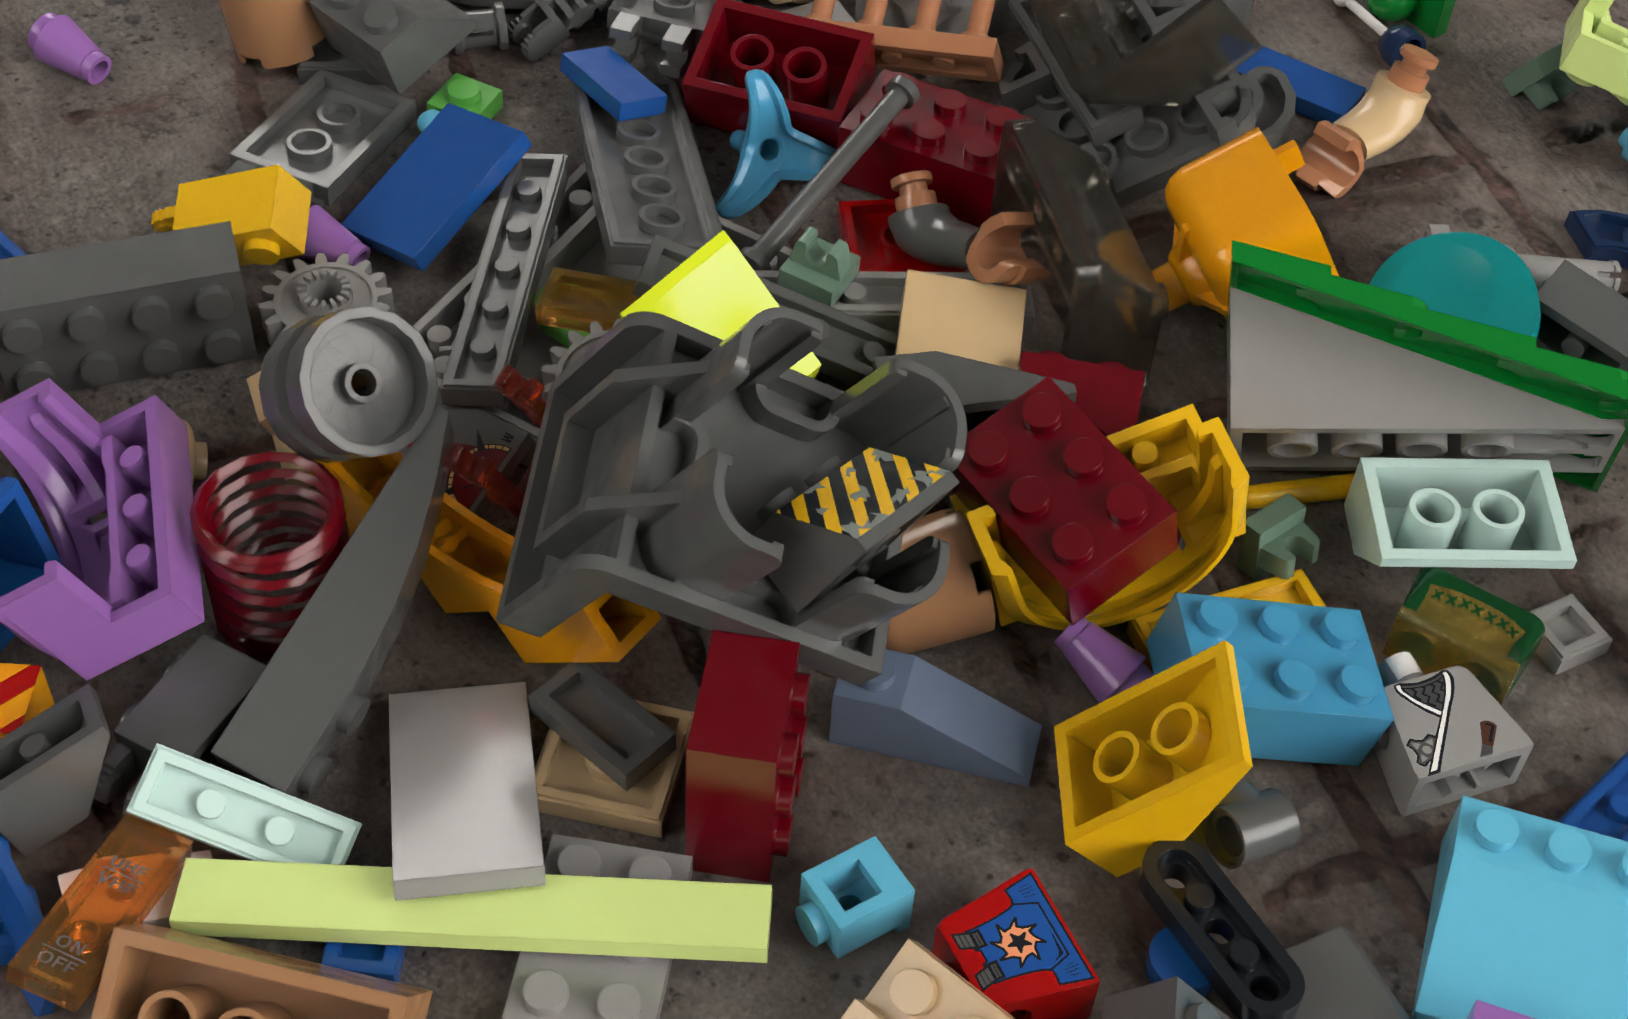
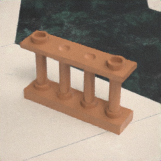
M814 0L811 14L805 16L806 18L873 33L875 38L876 69L1000 83L1004 65L997 38L988 36L995 0H973L967 31H963L961 34L937 32L935 30L942 0H920L915 23L908 28L883 25L888 0H866L863 17L856 23L832 20L836 0Z

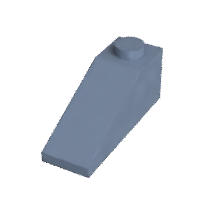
M885 649L881 675L859 686L837 678L832 698L829 742L1029 787L1042 725L915 655Z

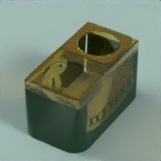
M1424 567L1417 575L1396 616L1382 654L1390 657L1399 652H1410L1424 675L1457 665L1467 668L1502 706L1534 657L1545 633V626L1536 615L1440 568Z

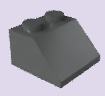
M446 0L309 1L328 44L398 95H401L477 27L472 17Z

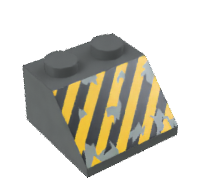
M871 447L846 464L837 454L805 479L804 482L809 487L807 491L798 496L790 486L757 512V515L764 524L753 536L770 543L776 541L784 544L781 566L767 575L796 612L799 613L810 603L814 602L890 546L960 482L949 470Z

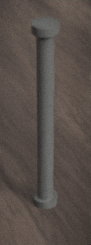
M902 75L892 77L885 86L886 94L757 242L752 247H744L740 251L753 270H771L770 262L894 118L902 109H910L920 97L919 90L909 78Z

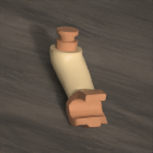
M1405 43L1400 50V54L1404 57L1403 60L1394 61L1389 71L1379 70L1373 79L1369 91L1355 107L1333 123L1326 120L1317 123L1313 131L1315 135L1310 137L1300 150L1306 165L1294 171L1296 179L1313 191L1319 192L1323 190L1334 198L1344 196L1364 171V161L1402 141L1420 123L1431 98L1430 93L1425 89L1430 80L1426 72L1428 69H1436L1439 63L1438 58L1418 46Z

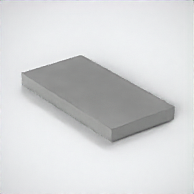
M526 682L388 694L392 869L395 901L546 885Z

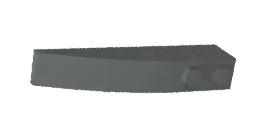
M438 405L436 406L424 430L413 441L216 742L211 753L223 769L298 799H301L304 793L313 796L320 789L330 772L333 760L328 756L341 735L344 733L347 736H351L362 723L370 706V699L366 696L401 630L425 568L443 503L455 437L449 411Z

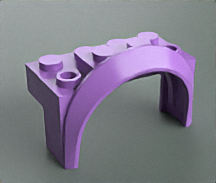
M50 378L0 403V450L19 472L35 497L49 526L59 557L64 565L62 566L56 560L44 563V575L0 596V623L26 644L61 660L85 680H89L205 622L199 553L189 513L194 497L187 424L156 395L99 424ZM99 513L108 514V517L92 525L91 517Z

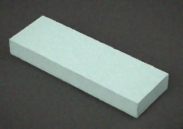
M158 743L152 752L126 810L129 815L251 861L345 865L362 826L360 822Z

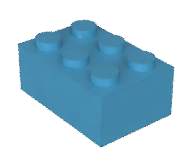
M1176 592L1146 640L1154 675L1224 640L1233 645L1251 758L1359 766L1394 720L1360 610Z

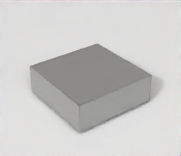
M1572 593L1529 611L1536 615L1545 626V633L1536 650V654L1554 675L1606 654L1613 641ZM1516 624L1515 629L1523 636L1526 632Z

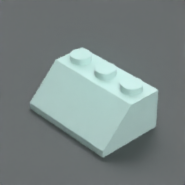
M1360 458L1344 503L1353 553L1358 557L1379 567L1573 569L1577 562L1549 460Z

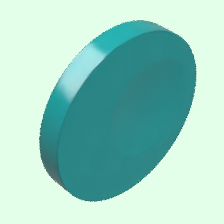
M1443 232L1420 238L1391 255L1377 270L1369 284L1419 298L1426 303L1429 310L1536 337V339L1538 336L1541 308L1537 286L1529 268L1509 247L1487 236L1469 232Z

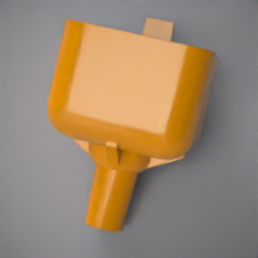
M1257 126L1184 165L1170 177L1165 187V200L1174 221L1173 248L1168 255V262L1112 294L1131 330L1188 303L1194 306H1206L1222 314L1227 321L1232 240L1330 265L1331 275L1339 277L1320 229L1304 199L1288 175L1306 165L1294 139L1272 149Z

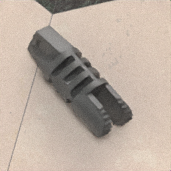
M537 0L507 26L508 37L516 44L522 45L520 49L528 61L531 63L533 61L536 62L571 36L569 32L571 28L579 30L583 27V23L595 17L593 13L596 8L600 12L603 11L611 0Z

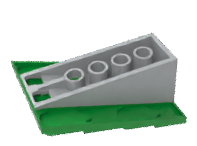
M1232 240L1225 335V357L1227 358V433L1247 471H1356L1361 457L1549 460L1555 478L1596 493L1598 492L1628 437L1627 371L1537 347L1536 337L1429 310L1426 303L1414 296L1331 275L1330 265Z

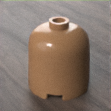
M218 0L239 61L246 63L248 58L260 59L263 69L292 66L314 57L315 54L312 46L322 41L325 35L309 4L310 0Z
M953 508L922 516L903 533L901 551L927 536H934L948 542L950 545L949 565L942 586L932 597L890 619L886 649L911 654L995 630L996 616L992 592L990 589L981 592L977 591L970 566L972 563L981 561L982 557L967 521L960 510L954 512Z

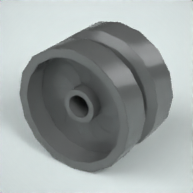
M373 306L342 309L326 315L303 319L280 333L264 356L259 380V391L263 414L280 441L296 453L307 458L332 463L397 453L416 440L433 415L438 381L434 358L420 333L396 313Z

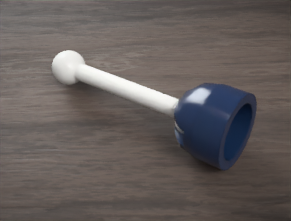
M1333 0L1337 6L1349 8L1381 36L1378 50L1383 60L1390 67H1392L1394 61L1403 60L1404 57L1400 54V50L1405 43L1418 46L1424 50L1426 49L1424 37L1413 28L1400 24L1388 29L1356 0Z

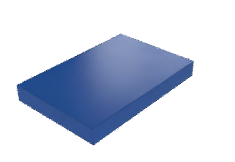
M448 103L341 225L368 247L424 271L525 155L532 144L521 130Z

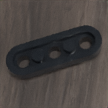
M1189 839L1185 841H1157L1153 843L1144 855L1139 872L1138 882L1141 893L1232 1013L1238 1019H1293L1304 996L1305 980L1300 968L1202 846ZM1175 879L1180 881L1185 887L1174 888L1169 886L1164 880ZM1207 934H1219L1228 943H1215L1207 937ZM1251 991H1264L1271 996L1273 1001L1259 999Z

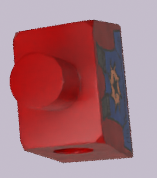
M1033 868L1020 872L947 916L936 926L932 953L1015 1019H1087L1091 1016L1100 979Z

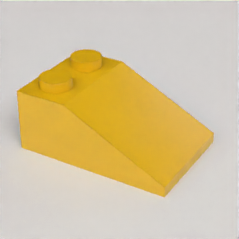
M1224 640L1054 726L1065 845L1114 876L1124 875L1141 867L1144 855L1153 843L1157 841H1185L1253 767L1233 645Z

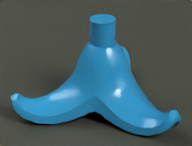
M749 70L744 79L749 104L747 128L745 131L741 129L736 130L730 137L732 149L740 154L739 163L732 182L715 205L717 213L727 219L737 218L752 210L770 194L781 180H811L837 150L793 128L788 108L779 88L763 70Z

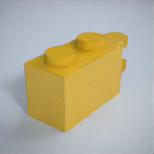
M279 164L181 183L178 186L176 205L155 210L152 213L151 225H153L154 231L161 233L230 221L239 266L250 264L272 265L277 263L279 259L305 255L312 192Z

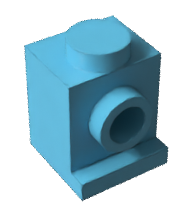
M874 836L801 873L800 905L795 908L796 919L802 933L811 945L817 947L826 942L836 958L839 959L893 929L898 934L910 928L915 889L877 837Z

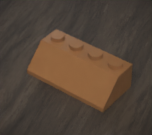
M144 923L113 928L91 1019H426L432 990L164 926Z

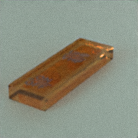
M126 814L9 962L6 982L76 1013L101 980L113 928L143 923L182 870L185 859L191 857L194 841L158 825Z

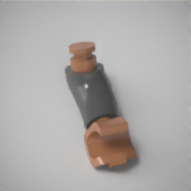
M930 171L908 172L890 180L892 191L899 192L900 196L894 200L896 213L888 217L889 229L898 247L919 262L942 267L969 269L975 279L982 283H1001L1005 286L1032 284L1035 281L1046 280L1052 275L1050 271L1034 258H1026L1021 247V233L1025 229L1036 225L1033 211L1001 212L990 217L981 227H977L954 217L951 214L949 205L938 203L936 192L928 190L927 187L933 182Z

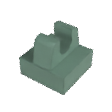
M1563 42L1533 58L1501 79L1511 98L1523 91L1538 110H1543L1577 89L1576 82L1572 81L1564 71L1559 69Z
M808 227L795 243L791 255L779 268L778 285L833 307L859 274L861 256L850 252L845 241L838 239L835 244L829 243L817 237L818 229Z
M1287 493L1246 518V533L1240 535L1237 568L1255 581L1267 573H1271L1281 579H1289L1294 576L1296 555L1303 557L1310 564L1315 563L1318 560L1320 538L1304 522L1306 506Z

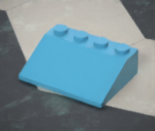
M1463 795L1441 842L1412 1019H1466L1476 1000L1535 1019H1628V842Z

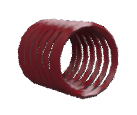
M275 451L242 456L216 469L197 489L189 512L217 630L233 648L256 659L271 660L281 643L259 640L251 635L285 638L292 626L282 628L256 625L248 620L272 623L296 620L305 606L298 609L272 612L252 609L244 604L278 607L304 602L313 596L326 574L319 582L299 592L279 596L251 594L240 588L274 591L301 586L331 568L349 541V530L339 481L319 462L298 453ZM267 461L296 464L314 473L312 474L302 469L269 468L242 475L220 488L210 499V496L224 479L247 466ZM269 478L297 479L313 485L319 490L316 491L302 485L274 484L243 493L223 505L214 515V512L229 495L247 484ZM274 494L299 495L317 502L323 507L321 508L309 502L278 500L250 507L227 521L218 531L219 527L233 511L252 500ZM278 510L302 511L320 518L324 522L306 517L281 516L254 523L230 537L224 546L222 545L240 525L255 516ZM281 526L305 527L316 532L315 534L283 532L259 538L237 552L234 551L240 543L258 532ZM283 542L302 543L295 548L288 547L260 553L259 555H251L261 548ZM312 561L318 562L316 566L293 577L275 580L244 577L246 573L269 575L297 570Z

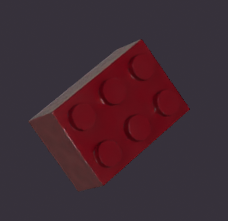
M716 0L682 81L685 107L689 121L731 133L740 129L745 131L748 123L749 104L744 79L747 71L758 69L766 72L779 88L788 108L793 128L837 149L839 126L872 85L876 74L874 34L735 0Z
M883 69L839 126L837 149L886 94L885 86L893 76L902 75L909 78L917 86L920 97L910 109L901 110L840 182L887 199H896L900 194L899 192L892 191L890 184L892 178L908 172L927 170L932 173L933 182L927 186L928 190H934L938 203L949 205L951 213L957 219L981 227L990 217L1001 213L1028 172L1037 119L1017 113L1009 107L996 106L966 96L958 90L944 89L914 79L906 73Z
M1049 376L967 433L963 458L959 466L952 472L960 483L952 491L970 511L985 505L993 508L1003 549L1072 626L1178 549L1177 511Z
M713 630L686 747V855L693 856V871L770 883L775 855L788 857L794 815L791 814L794 797L799 798L804 771L805 756H802L808 721V716H805L811 680V674L798 672L800 642Z

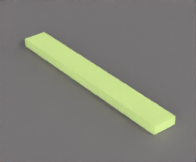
M186 858L170 913L169 924L172 929L211 937L767 963L772 911V885L545 874L546 885L395 901L392 867Z

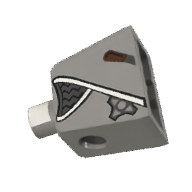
M1410 652L1396 653L1379 665L1378 669L1394 720L1373 748L1397 809L1402 817L1460 800L1463 795L1470 797L1516 782L1534 743L1467 668L1457 665L1424 675Z

